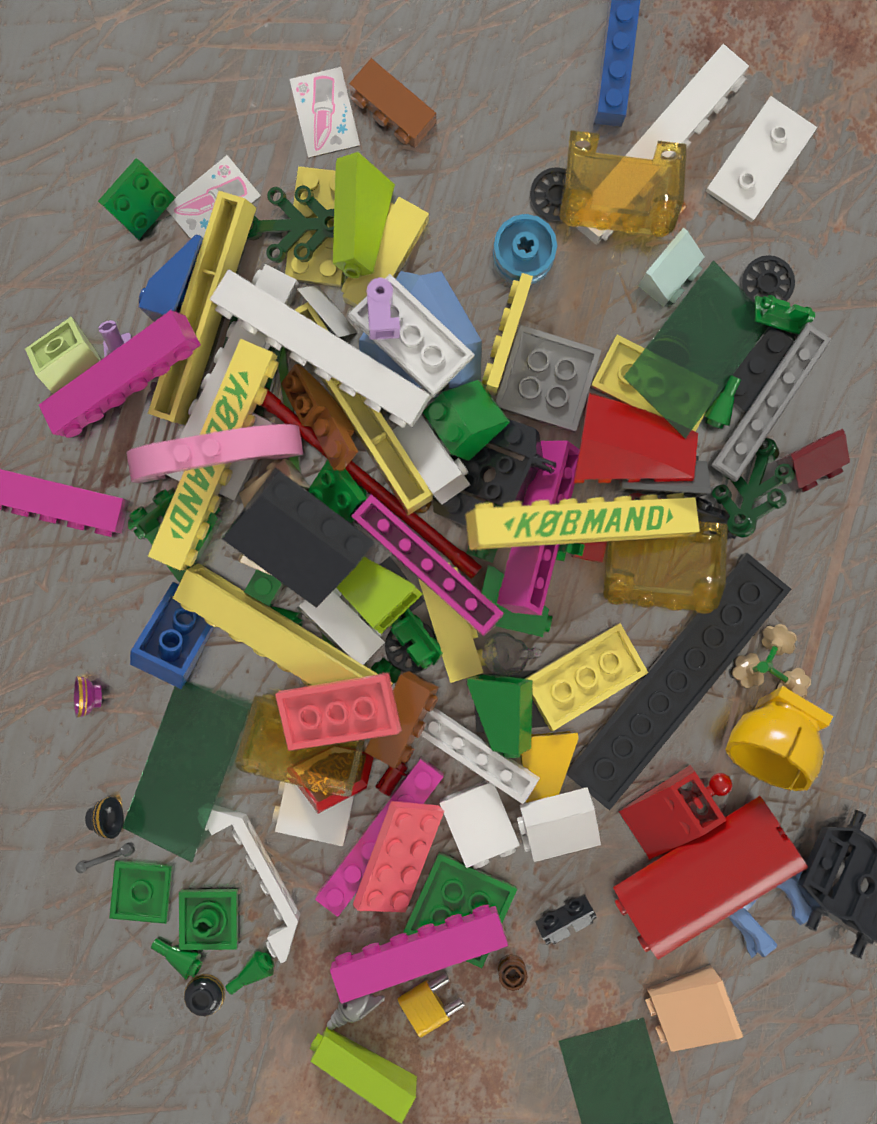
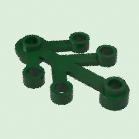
M302 185L295 190V199L300 204L307 205L318 217L306 218L287 199L286 193L281 188L272 187L267 193L269 202L274 206H279L291 219L259 220L254 216L252 221L253 227L249 230L247 237L249 240H257L264 232H289L278 244H271L266 250L268 259L274 263H280L285 259L286 253L307 231H316L307 243H299L294 248V256L301 262H308L311 260L313 252L327 238H334V226H327L328 221L334 218V209L326 210L314 198L312 190ZM304 191H308V197L301 200V194ZM280 192V193H281L280 199L277 200V201H274V200H273V196H274L276 193ZM307 248V254L304 257H300L301 249ZM276 249H279V250H280L279 256L276 257V258H273V257H272L273 251L276 250Z
M765 438L755 453L757 458L748 484L742 476L734 482L723 474L726 479L732 482L743 498L740 509L731 499L732 493L727 485L721 484L713 489L712 495L716 502L722 504L730 515L727 527L734 536L740 538L749 537L756 530L757 520L775 509L784 507L787 503L784 492L776 488L782 484H788L794 479L795 473L789 464L779 465L775 469V475L762 483L767 464L774 462L780 454L779 448L773 439ZM789 472L787 475L781 476L782 473ZM722 492H726L725 495L718 497ZM767 495L768 501L754 508L755 502ZM781 497L778 501H773L774 498Z

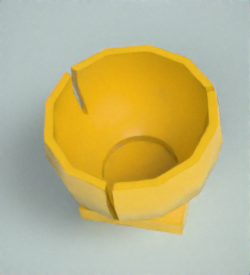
M781 686L760 698L755 706V710L741 717L729 736L725 750L730 759L749 775L772 786L786 790L806 791L819 774L824 757L819 731L830 725L833 716L786 687Z

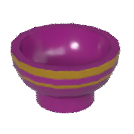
M76 676L74 683L75 716L84 717L93 708L101 707L102 690L101 685H93L89 679Z

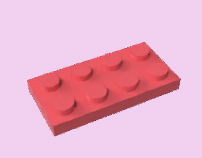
M389 673L283 690L275 694L288 751L394 735L402 731Z
M391 801L353 902V906L357 911H407L444 814V810L439 805Z

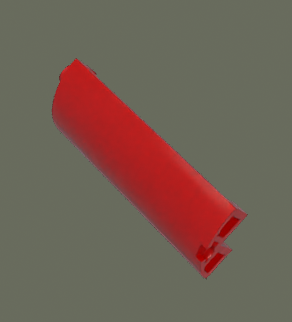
M761 796L726 816L727 821L708 833L673 849L613 887L618 896L615 904L623 916L628 914L641 934L637 936V939L645 952L651 950L659 960L808 868Z

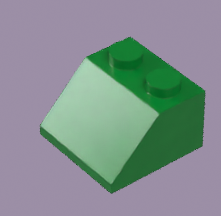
M479 380L442 392L423 411V414L449 452L467 461L473 458L510 423Z

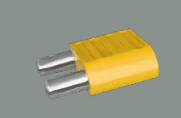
M443 973L431 982L425 980L397 998L399 1005L420 1038L448 1022L450 1015L465 1007L464 1001L460 997L444 1007L435 991L450 982L446 973Z

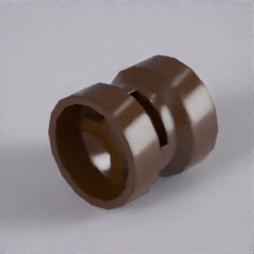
M514 954L501 958L497 967L501 985L510 991H516L524 987L528 976L522 958Z

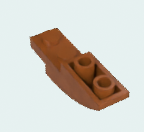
M295 364L281 382V385L302 426L312 427L333 470L343 471L358 453L351 439L355 429L328 391L300 364Z

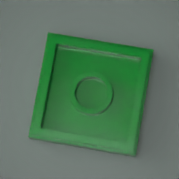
M117 859L114 863L109 919L167 924L174 864Z

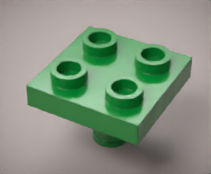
M136 158L98 202L139 240L176 197Z
M328 459L308 489L309 493L350 524L354 521L352 515L367 500L366 490L356 484L346 469L343 471L333 470Z
M238 889L180 890L179 950H237Z

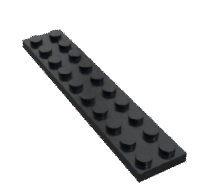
M744 553L650 667L648 673L641 678L571 763L566 775L580 787H588L589 794L610 811L792 589L749 553Z

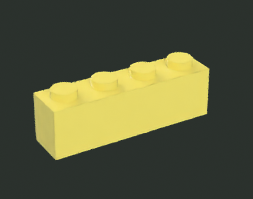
M398 197L395 204L390 203L374 271L372 274L360 276L359 278L348 277L341 289V292L344 293L343 299L345 303L355 308L367 296L368 284L373 279L386 278L389 274L395 279L397 278L429 222L428 212L401 197Z
M419 579L435 635L443 652L442 657L450 683L482 674V666L487 665L483 650H476L473 639L478 638L477 631Z

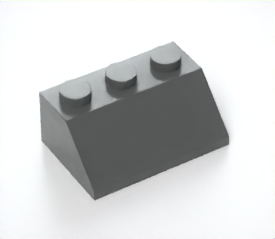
M696 456L693 481L654 482L653 478H640V482H628L627 479H615V493H641L663 496L683 493L684 497H703L711 493L707 461H698L699 456Z

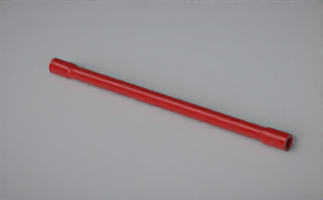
M267 389L261 406L269 413L274 414L283 423L299 426L301 437L327 458L312 427L302 426L298 416ZM351 460L345 467L357 484L445 555L466 576L472 579L479 572L482 566L463 550L458 549L415 512L407 515L398 499Z

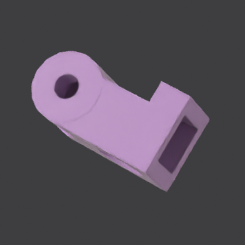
M385 278L373 279L367 287L370 340L400 337L399 317L391 318L390 312L393 300V287Z

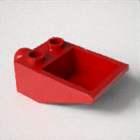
M689 765L624 806L618 812L648 858L652 859L703 836L727 821L712 797L729 794L733 786L732 780L724 773H717L710 778L709 785L705 787L692 766ZM691 781V786L688 789L682 788L683 785ZM703 804H705V805L707 806L705 812H703V813L697 812V807H698L699 809H702V808H703Z

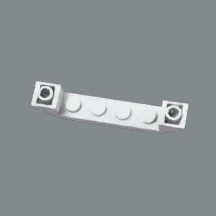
M206 803L198 809L200 813L198 820L205 831L209 830L211 835L233 825L232 834L239 845L243 844L248 853L245 857L250 868L258 871L261 877L259 883L266 896L271 895L275 903L273 909L277 918L280 921H285L284 924L270 931L267 937L268 942H266L272 957H278L280 963H283L289 955L301 914L247 814Z

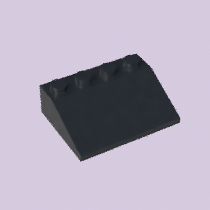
M276 467L221 538L316 608L350 574L375 543Z

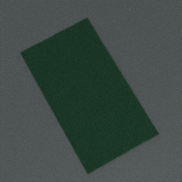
M713 260L623 378L686 438L726 385L730 375L735 373L769 325L755 321V303Z
M186 682L182 689L174 686L122 828L193 863L249 709L189 682Z
M644 1017L559 1041L582 1124H674Z

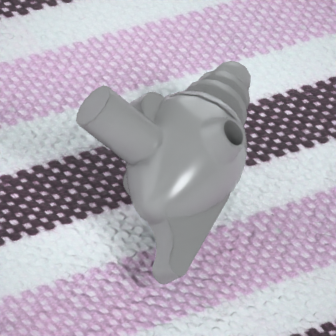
M371 993L342 1004L339 1002L338 1009L334 1011V1014L331 1015V1020L327 1022V1028L333 1030L336 1027L339 1028L342 1025H346L347 1022L354 1023L361 1020L385 1000V997L383 995L375 997Z

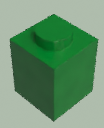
M256 569L244 593L268 606H273L285 585L272 575Z

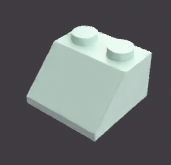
M682 228L638 284V287L663 307L669 300L675 303L685 291L681 287L687 278L692 282L703 269L699 264L704 259V255L685 228Z

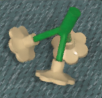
M777 624L775 627H765L762 644L770 649L766 660L759 661L755 653L736 657L734 660L735 667L732 670L733 678L739 680L743 688H750L753 685H761L764 682L763 674L770 672L781 680L777 689L784 686L800 697L805 698L807 688L811 685V678L805 675V671L801 668H795L792 672L786 671L782 674L773 667L772 663L775 655L780 656L783 653L791 654L794 652V643L797 640L796 634L788 631L787 627L782 624Z

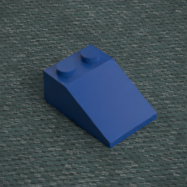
M196 234L148 280L146 288L141 290L138 307L153 322L170 310L180 313L203 241L202 236Z
M172 582L131 649L130 665L182 689L193 671L214 626L206 623L204 618L197 613L185 610L179 602L173 599L179 585Z

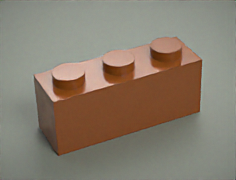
M372 58L349 83L350 97L353 102L362 109L364 107L368 108L373 113V118L381 126L385 127L388 125L394 130L395 137L404 145L409 143L415 148L437 123V113Z
M410 671L401 674L393 689V695L402 731L394 735L371 738L364 752L393 768H396L403 762L407 763L414 751L411 745L415 737L419 738L425 729L426 722L423 720L427 711L431 712L438 701V697L435 695L439 687Z

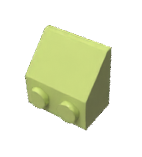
M72 316L25 348L36 376L52 394L101 360Z

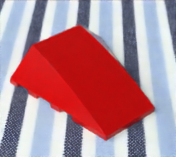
M588 392L574 483H584L585 479H598V483H611V479H627L628 482H640V478H653L654 482L694 480L698 443L697 432L647 410Z

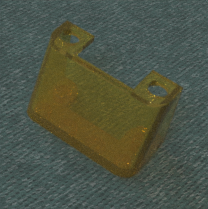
M570 130L560 206V219L562 222L571 227H590L598 230L623 231L629 234L640 233L656 237H664L673 232L684 203L687 144L658 141L653 159L596 153L599 133ZM584 140L589 142L591 145H589L588 147H579L575 143L577 141ZM665 151H673L677 153V155L668 158L664 157L662 153Z
M698 521L700 532L695 533L694 536L608 541L603 597L615 605L627 603L637 604L644 608L656 606L666 607L674 611L686 609L696 610L703 614L712 612L718 608L726 585L727 524ZM705 531H715V532H717V534L708 535V534H705V533H703V532H705Z
M263 694L262 697L255 695L236 756L235 766L240 771L334 795L351 796L366 739L288 751L276 697L269 694Z

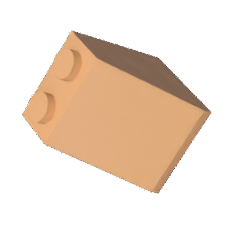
M711 965L646 988L650 997L645 999L651 1017L656 1015L660 1024L655 1027L661 1044L667 1043L671 1052L736 1040L743 1037L723 981Z

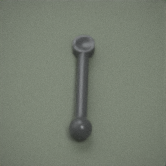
M125 844L119 851L87 863L79 862L75 869L78 873H84L89 867L121 855L129 857L133 853V849L129 844Z

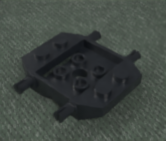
M509 418L507 419L510 423L489 444L523 456V461L485 446L469 461L450 454L454 461L459 458L469 472L464 476L470 485L463 491L504 507V503L521 502L523 505L525 491L534 480L538 470L541 469L552 474L555 471L553 468L556 469L557 466L556 462L543 458L539 431ZM494 468L496 470L495 478L490 482H485V472L488 469ZM459 492L447 502L441 504L433 495V512L467 527L466 514L474 510L475 505L485 502Z
M855 810L847 827L821 828L806 862L808 868L802 871L797 886L812 910L805 927L817 932L823 916L832 919L856 934V941L850 954L858 959H862L867 944L873 945V942L877 943V842L860 830L867 815L859 810ZM849 845H852L853 848L851 850V853L845 859V867L841 873L838 882H836L833 887V894L830 898L828 896L829 891L836 878V875L839 871V868L842 864ZM863 878H866L868 889L863 893L861 881Z

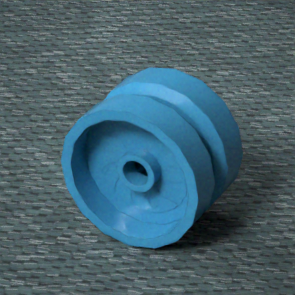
M517 215L505 221L496 233L492 253L494 267L499 275L510 284L513 283V280L519 281L522 273L533 276L531 285L545 278L552 268L556 255L557 241L555 233L546 221L534 215Z

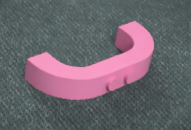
M290 424L264 425L220 431L153 443L126 452L130 478L133 483L166 479L165 475L245 460L266 458L277 460L304 455L299 426Z

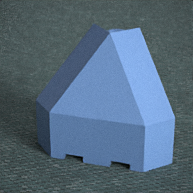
M400 271L396 280L474 354V358L448 383L449 388H456L475 380L481 381L482 340L442 271L424 275ZM363 332L359 339V351L418 388H422Z

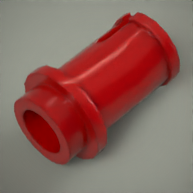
M403 762L396 768L389 766L375 787L381 793L391 796L402 776L408 774L406 771L408 765Z

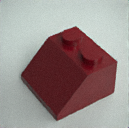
M843 428L825 435L776 461L778 466L789 464L792 467L795 477L788 483L791 491L800 488L802 492L808 491L819 485L816 481L817 479L825 475L827 479H831L844 472L842 466L850 463L846 434ZM784 472V473H782V474H783V476H785V475H787L789 472Z

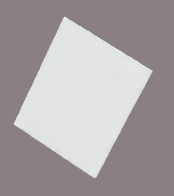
M318 285L297 289L337 337L357 333L356 329Z

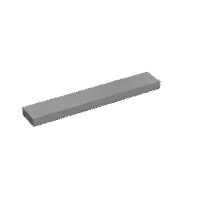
M809 323L805 325L712 463V467L734 482L739 479L831 342V338Z

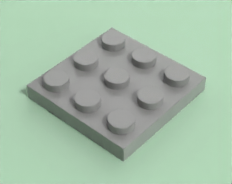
M520 325L496 399L497 405L501 410L575 433L602 350Z

